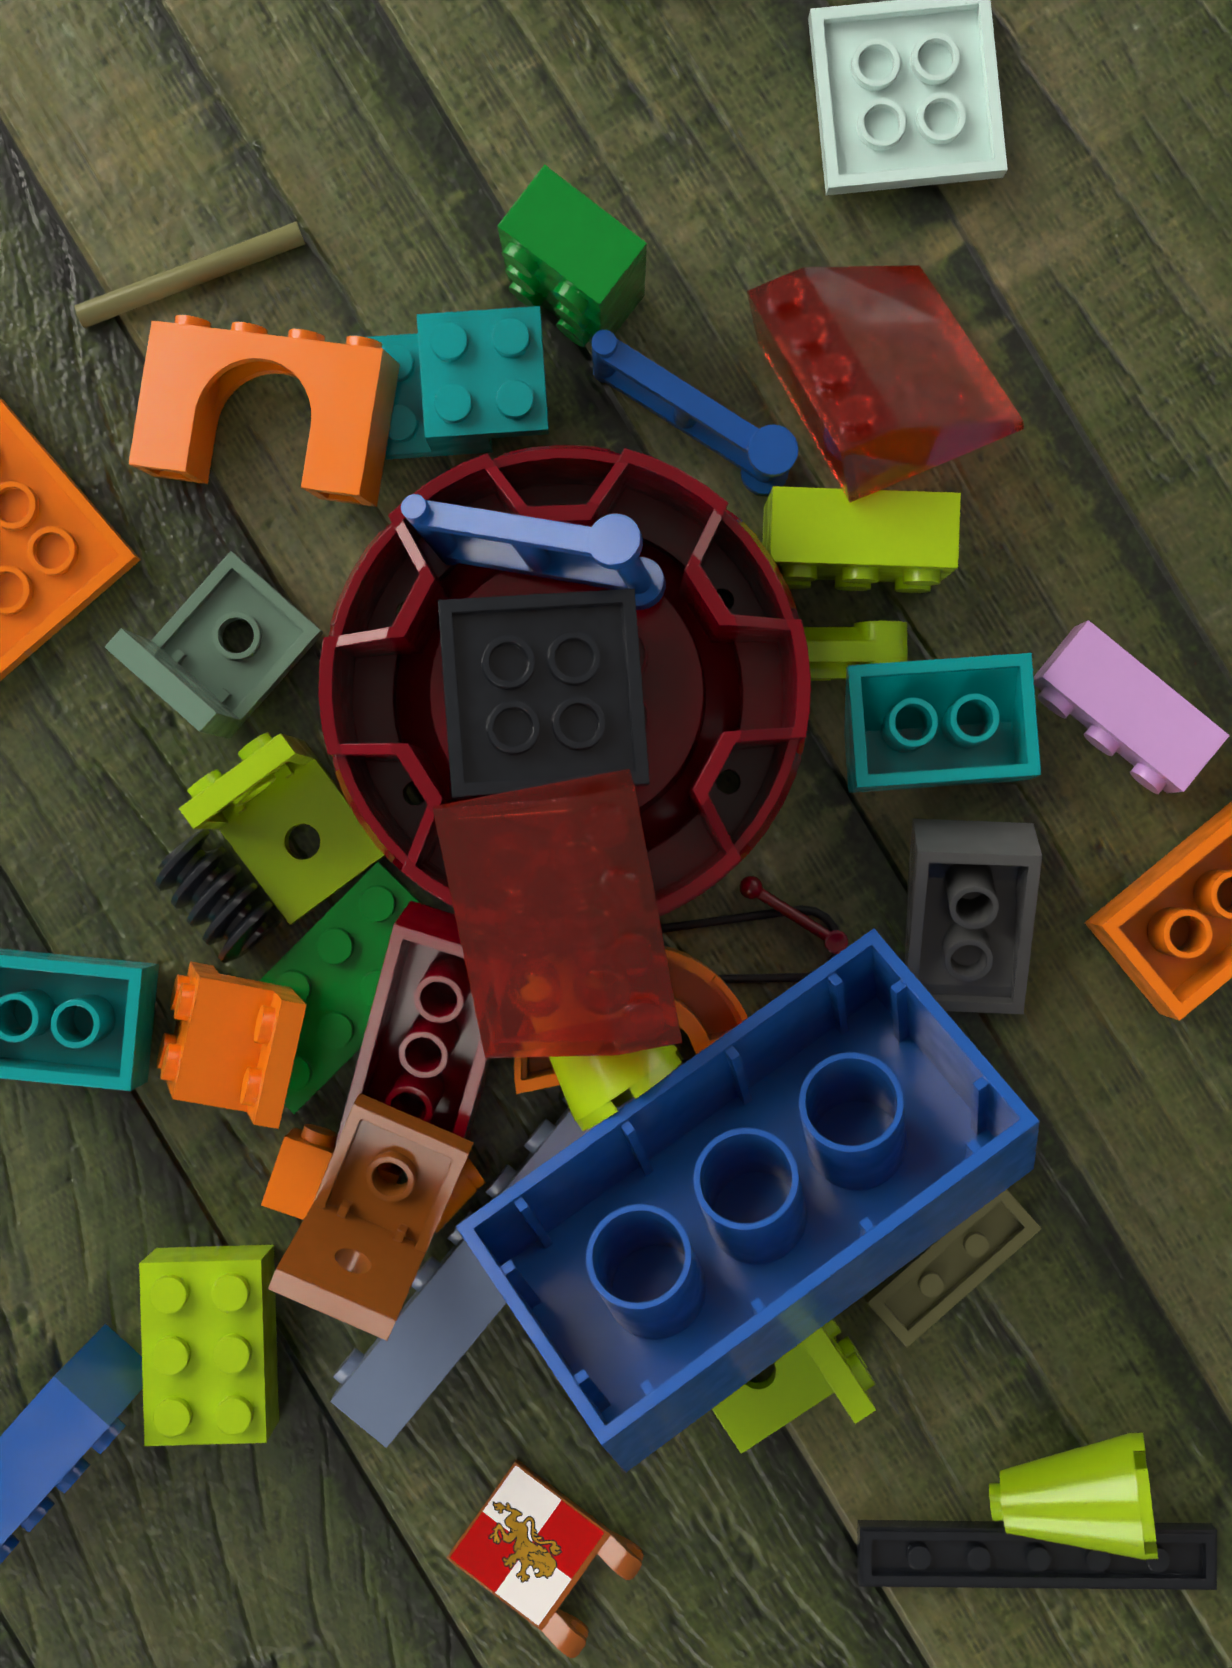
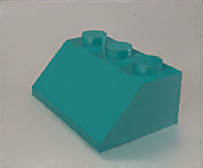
M1032 653L848 665L846 667L844 738L849 793L1027 781L1040 776L1041 765Z

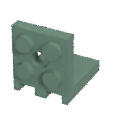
M230 551L152 640L121 628L106 644L105 648L199 732L230 739L324 632L242 559ZM236 620L247 621L254 632L251 646L241 653L229 652L223 643L225 628Z

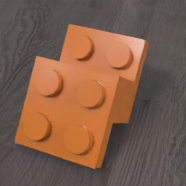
M190 961L187 976L179 974L176 976L170 1001V1010L175 1011L174 1019H177L174 1034H163L157 1058V1069H161V1080H166L172 1099L244 1111L248 1113L254 1125L279 1129L306 1011V1003L291 987L219 974L212 965Z

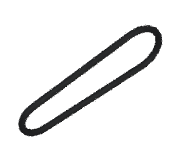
M792 906L803 914L819 918L830 931L839 930L838 925L830 915L817 907ZM775 909L646 926L634 930L626 937L623 943L634 942L639 937L651 934L783 917L784 915ZM831 953L827 961L832 959L837 954ZM813 971L807 973L727 974L718 976L725 983L799 982Z

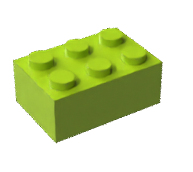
M773 486L764 505L762 544L774 559L789 589L811 588V581L835 580V589L843 591H866L871 589V583L895 582L894 591L930 592L931 585H939L943 579L958 568L961 493Z
M274 1245L156 1248L139 1263L144 1446L267 1443L279 1422L275 1292L268 1289L275 1272Z

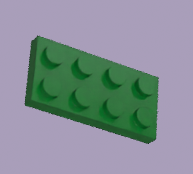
M378 861L259 980L261 982L291 987L307 1005L284 1104L293 1114L297 1113L361 1048L393 925L410 901L423 904L381 861Z

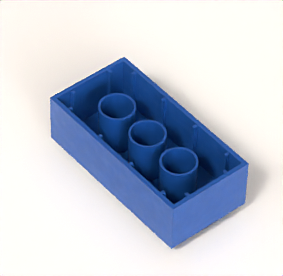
M872 929L671 1072L644 1094L633 1099L616 1113L459 1223L456 1228L602 1447L626 1473L1032 1171L1035 1163L1040 1121L879 933Z

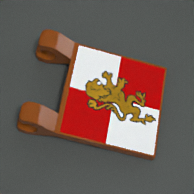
M516 1459L446 1559L541 1630L564 1655L569 1658H575L586 1645V1638L589 1632L588 1627L578 1618L558 1608L597 1554L620 1577L625 1580H631L642 1566L644 1553L638 1545L611 1531Z

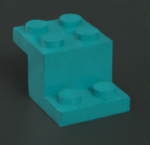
M540 306L417 314V334L367 337L383 344L382 349L400 364L385 460L493 453L492 438L549 434Z

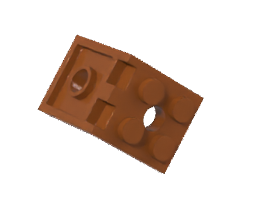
M359 1093L353 1103L314 1202L279 1262L268 1289L388 1341L474 1142ZM393 1163L400 1166L407 1174L408 1181L403 1184L387 1182L380 1175L378 1165Z

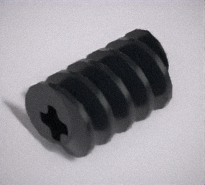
M202 829L185 840L161 862L158 869H163L159 873L155 885L160 891L179 886L172 897V905L176 909L195 904L186 921L192 927L211 922L202 939L207 945L226 940L218 958L223 963H228L250 951L284 919L270 924L265 922V918L273 906L272 902L268 900L254 906L249 903L258 886L254 882L238 888L233 885L242 868L239 864L220 870L217 865L226 849L220 846L205 852L202 846L208 838L210 831Z

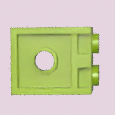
M266 732L249 742L238 752L239 757L242 759L241 763L224 774H221L216 769L199 779L187 790L192 799L178 808L193 829H219L290 925L299 921L385 857L358 822L342 790L305 740L282 733L272 738L269 732ZM302 824L312 826L320 837V847L317 853L308 859H301L295 856L290 850L288 842L292 830Z
M834 1318L775 1361L774 1370L767 1380L759 1383L748 1381L712 1408V1411L741 1454L833 1393L836 1394L855 1424L876 1411L867 1391L875 1386L876 1383L867 1370V1364L851 1339L847 1336L838 1341L835 1337L841 1333V1330Z

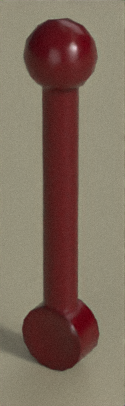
M747 876L741 880L739 890L745 898L759 899L824 941L825 948L829 952L839 954L847 948L848 938L844 932L838 929L831 931L765 890L759 878Z

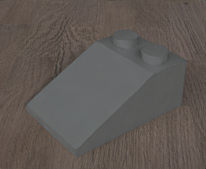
M913 819L908 869L905 965L945 1011L1024 1014L1042 864V853L1034 823Z

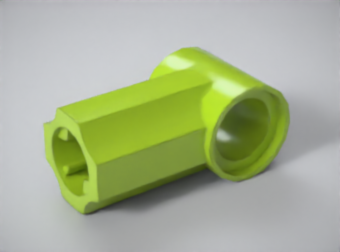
M865 621L854 623V627H803L808 645L811 681L846 680V667L848 665L908 661L907 622Z

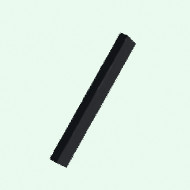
M857 1520V1581L859 1587L1217 1590V1529L1212 1523H1154L1158 1559L1142 1560L1008 1534L1005 1532L1004 1521Z

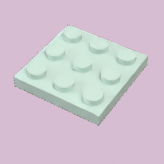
M892 0L810 9L808 22L826 196L1004 177L1008 168L991 0Z

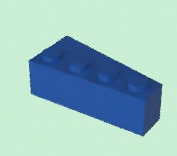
M104 1324L54 1375L0 1436V1564L20 1542L12 1534L18 1526L21 1525L29 1533L55 1504L47 1496L48 1493L56 1486L65 1494L91 1465L82 1457L89 1448L92 1447L97 1453L101 1454L125 1428L126 1425L118 1416L143 1389L142 1356L107 1324Z

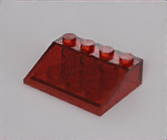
M920 265L802 267L747 291L758 344L850 503L1024 429L1023 419Z
M630 769L433 806L485 1058L613 1056L682 1043L637 795Z

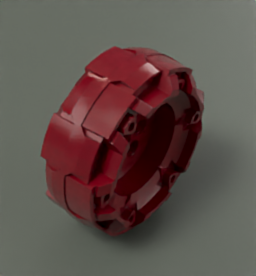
M552 445L507 452L493 460L486 453L446 471L414 492L413 494H419L429 501L592 527L597 520L609 514L626 515L637 524L643 537V547L639 557L649 558L656 562L666 579V589L661 600L648 609L636 610L650 784L639 787L452 799L438 600L613 589L461 563L446 565L402 514L400 504L388 515L392 523L374 537L351 571L336 603L330 623L329 637H323L319 663V706L327 753L333 757L335 774L347 802L358 822L376 847L391 863L416 884L453 908L489 923L512 930L541 935L578 936L607 933L636 926L670 913L696 899L721 881L756 846L782 808L800 765L810 713L811 674L808 645L803 623L799 619L797 607L785 579L774 559L756 534L741 518L739 519L727 510V501L705 484L672 465L652 456L626 448L619 454L610 451V449L593 446ZM718 593H725L731 598L732 608L728 610ZM731 771L737 776L739 784L735 792L726 794L719 790L716 780L721 772ZM412 783L416 785L424 798L421 804L413 805L407 799L406 791ZM578 866L586 872L587 881L583 887L572 889L566 885L564 873L569 867Z

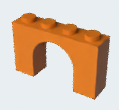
M176 315L174 323L151 321L129 465L153 477L208 484L217 424L221 411L229 397L241 385L253 378L267 374L290 375L298 378L304 386L311 407V427L301 488L321 500L377 507L400 364L382 349L383 344L381 342L362 336H347L345 344L325 342L323 335L304 329H290L288 337L268 335L266 328L246 322H232L231 330L211 328L212 324L209 321L189 315Z

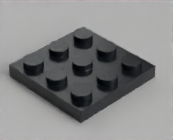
M635 588L438 600L452 799L639 787L650 784Z

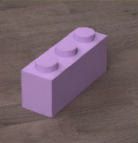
M1089 620L1075 626L1033 677L1034 685L1041 690L1037 698L1044 706L1065 719L1071 714L1088 728L1083 735L1093 746L1108 756H1113L1115 752L1120 754L1134 766L1130 771L1131 776L1155 794H1159L1162 790L1166 793L1184 792L1230 736Z

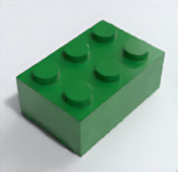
M544 164L497 225L502 256L504 257L506 267L505 272L508 280L512 282L509 290L527 307L543 306L560 319L556 326L567 338L580 347H585L588 342L592 344V337L599 330H609L615 335L645 296L647 243Z

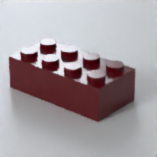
M414 901L408 903L393 925L336 1145L359 1093L469 1140L527 937Z

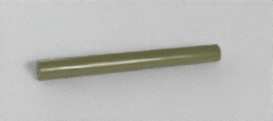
M297 221L74 305L81 325L83 328H87L303 246L306 243Z

